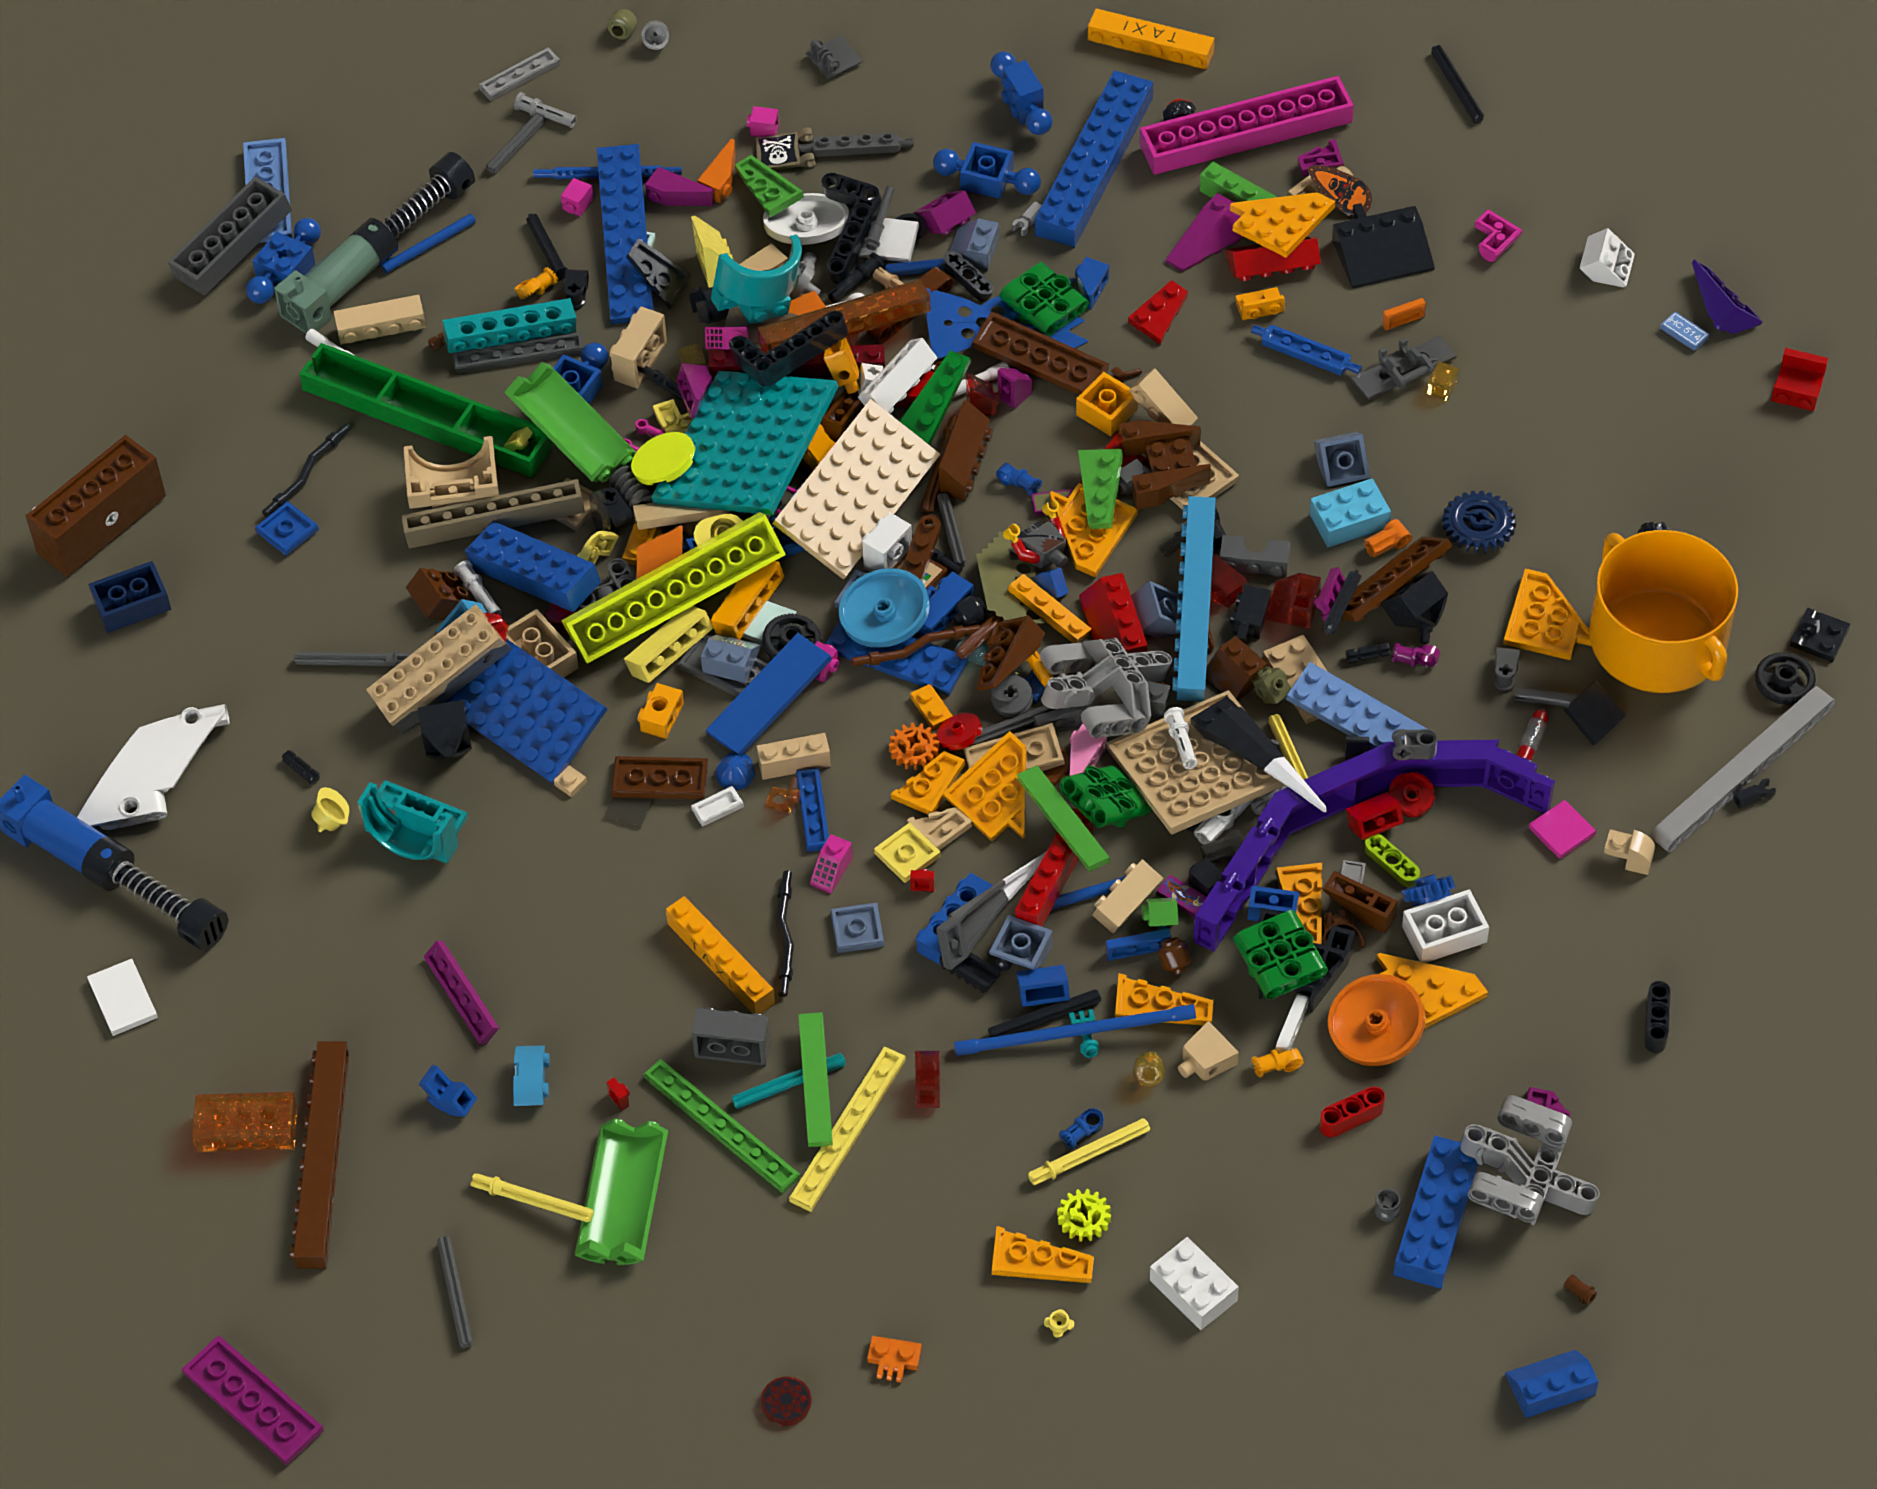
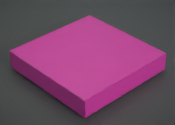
M1566 800L1529 824V829L1559 859L1596 835V830Z

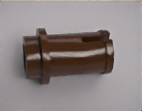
M1573 1274L1564 1283V1288L1579 1297L1581 1303L1590 1304L1597 1296L1593 1286L1586 1285Z

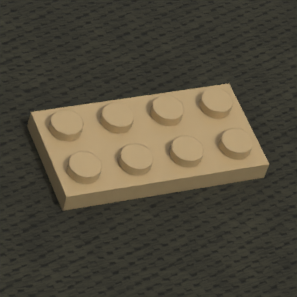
M1304 635L1263 651V658L1268 666L1283 670L1287 675V681L1291 688L1309 662L1327 671ZM1294 705L1306 724L1319 719Z

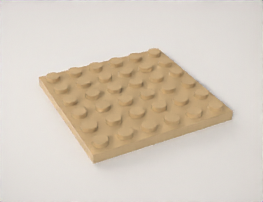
M1229 690L1183 709L1185 714L1184 721L1189 726L1188 737L1198 761V765L1193 769H1185L1183 767L1176 741L1170 736L1168 732L1169 724L1165 722L1164 718L1148 724L1140 733L1123 735L1106 742L1108 752L1138 789L1171 835L1285 786V784L1249 761L1204 738L1191 725V717L1226 696L1238 707H1242Z

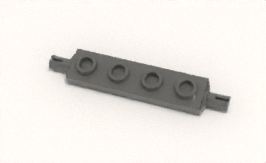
M889 132L883 134L813 137L812 144H799V153L812 152L814 157L896 153L901 150V147H913V138L900 139L898 133Z

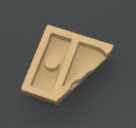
M957 807L946 809L943 812L928 813V817L915 820L914 817L907 819V824L910 822L939 851L972 827V821Z

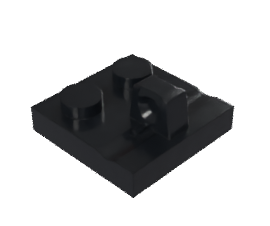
M1807 607L1790 646L1834 662L1849 631L1850 623Z

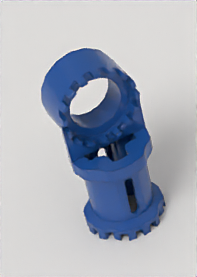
M1004 463L996 471V476L1001 483L1006 486L1012 484L1015 487H1021L1027 491L1029 496L1036 494V492L1038 493L1037 489L1040 490L1039 487L1042 486L1041 479H1035L1028 474L1026 469L1017 470L1011 464L1008 465V463Z
M1095 1108L1086 1109L1079 1117L1074 1119V1123L1069 1128L1059 1132V1137L1063 1140L1062 1142H1066L1065 1145L1068 1148L1074 1149L1076 1148V1143L1083 1137L1101 1131L1104 1126L1102 1112ZM1090 1116H1096L1100 1122L1092 1126L1087 1124L1086 1119Z

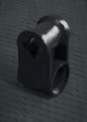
M566 269L564 290L566 299H571L574 310L582 308L585 304L586 291L589 284L588 270Z
M606 488L601 491L599 497L602 503L601 511L614 532L635 523L632 510L616 489Z

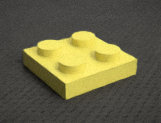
M910 822L874 848V854L904 883L910 880L911 870L925 869L941 857V852Z

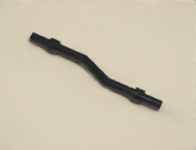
M347 423L336 432H331L325 438V441L308 455L298 480L283 493H278L272 499V502L262 510V514L265 517L270 516L284 505L288 499L306 484L315 461L331 447L337 446L341 442V438L351 430Z
M787 870L783 871L781 886H779L777 894L779 904L776 922L785 946L782 967L779 968L778 979L780 980L778 995L780 997L788 995L789 982L793 977L791 966L794 943L786 922L788 901L792 897V888L790 887L792 872Z

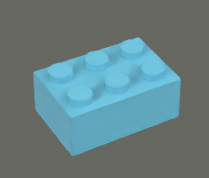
M1373 478L1313 497L1310 502V516L1327 548L1381 531L1390 522L1391 510Z

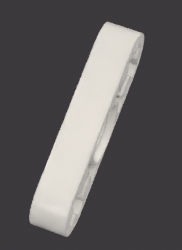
M1299 993L1296 995L1276 1044L1275 1050L1278 1054L1288 1049L1291 1050L1310 1001L1309 996Z

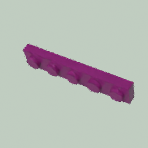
M436 940L424 955V959L478 1043L486 1045L498 1031L499 1027L444 941Z

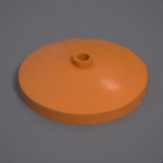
M1385 974L1364 976L1346 985L1333 1000L1328 1014L1329 1033L1338 1051L1347 1059L1366 1066L1387 1065L1403 1058L1417 1045L1425 1027V1010L1415 989L1406 981Z

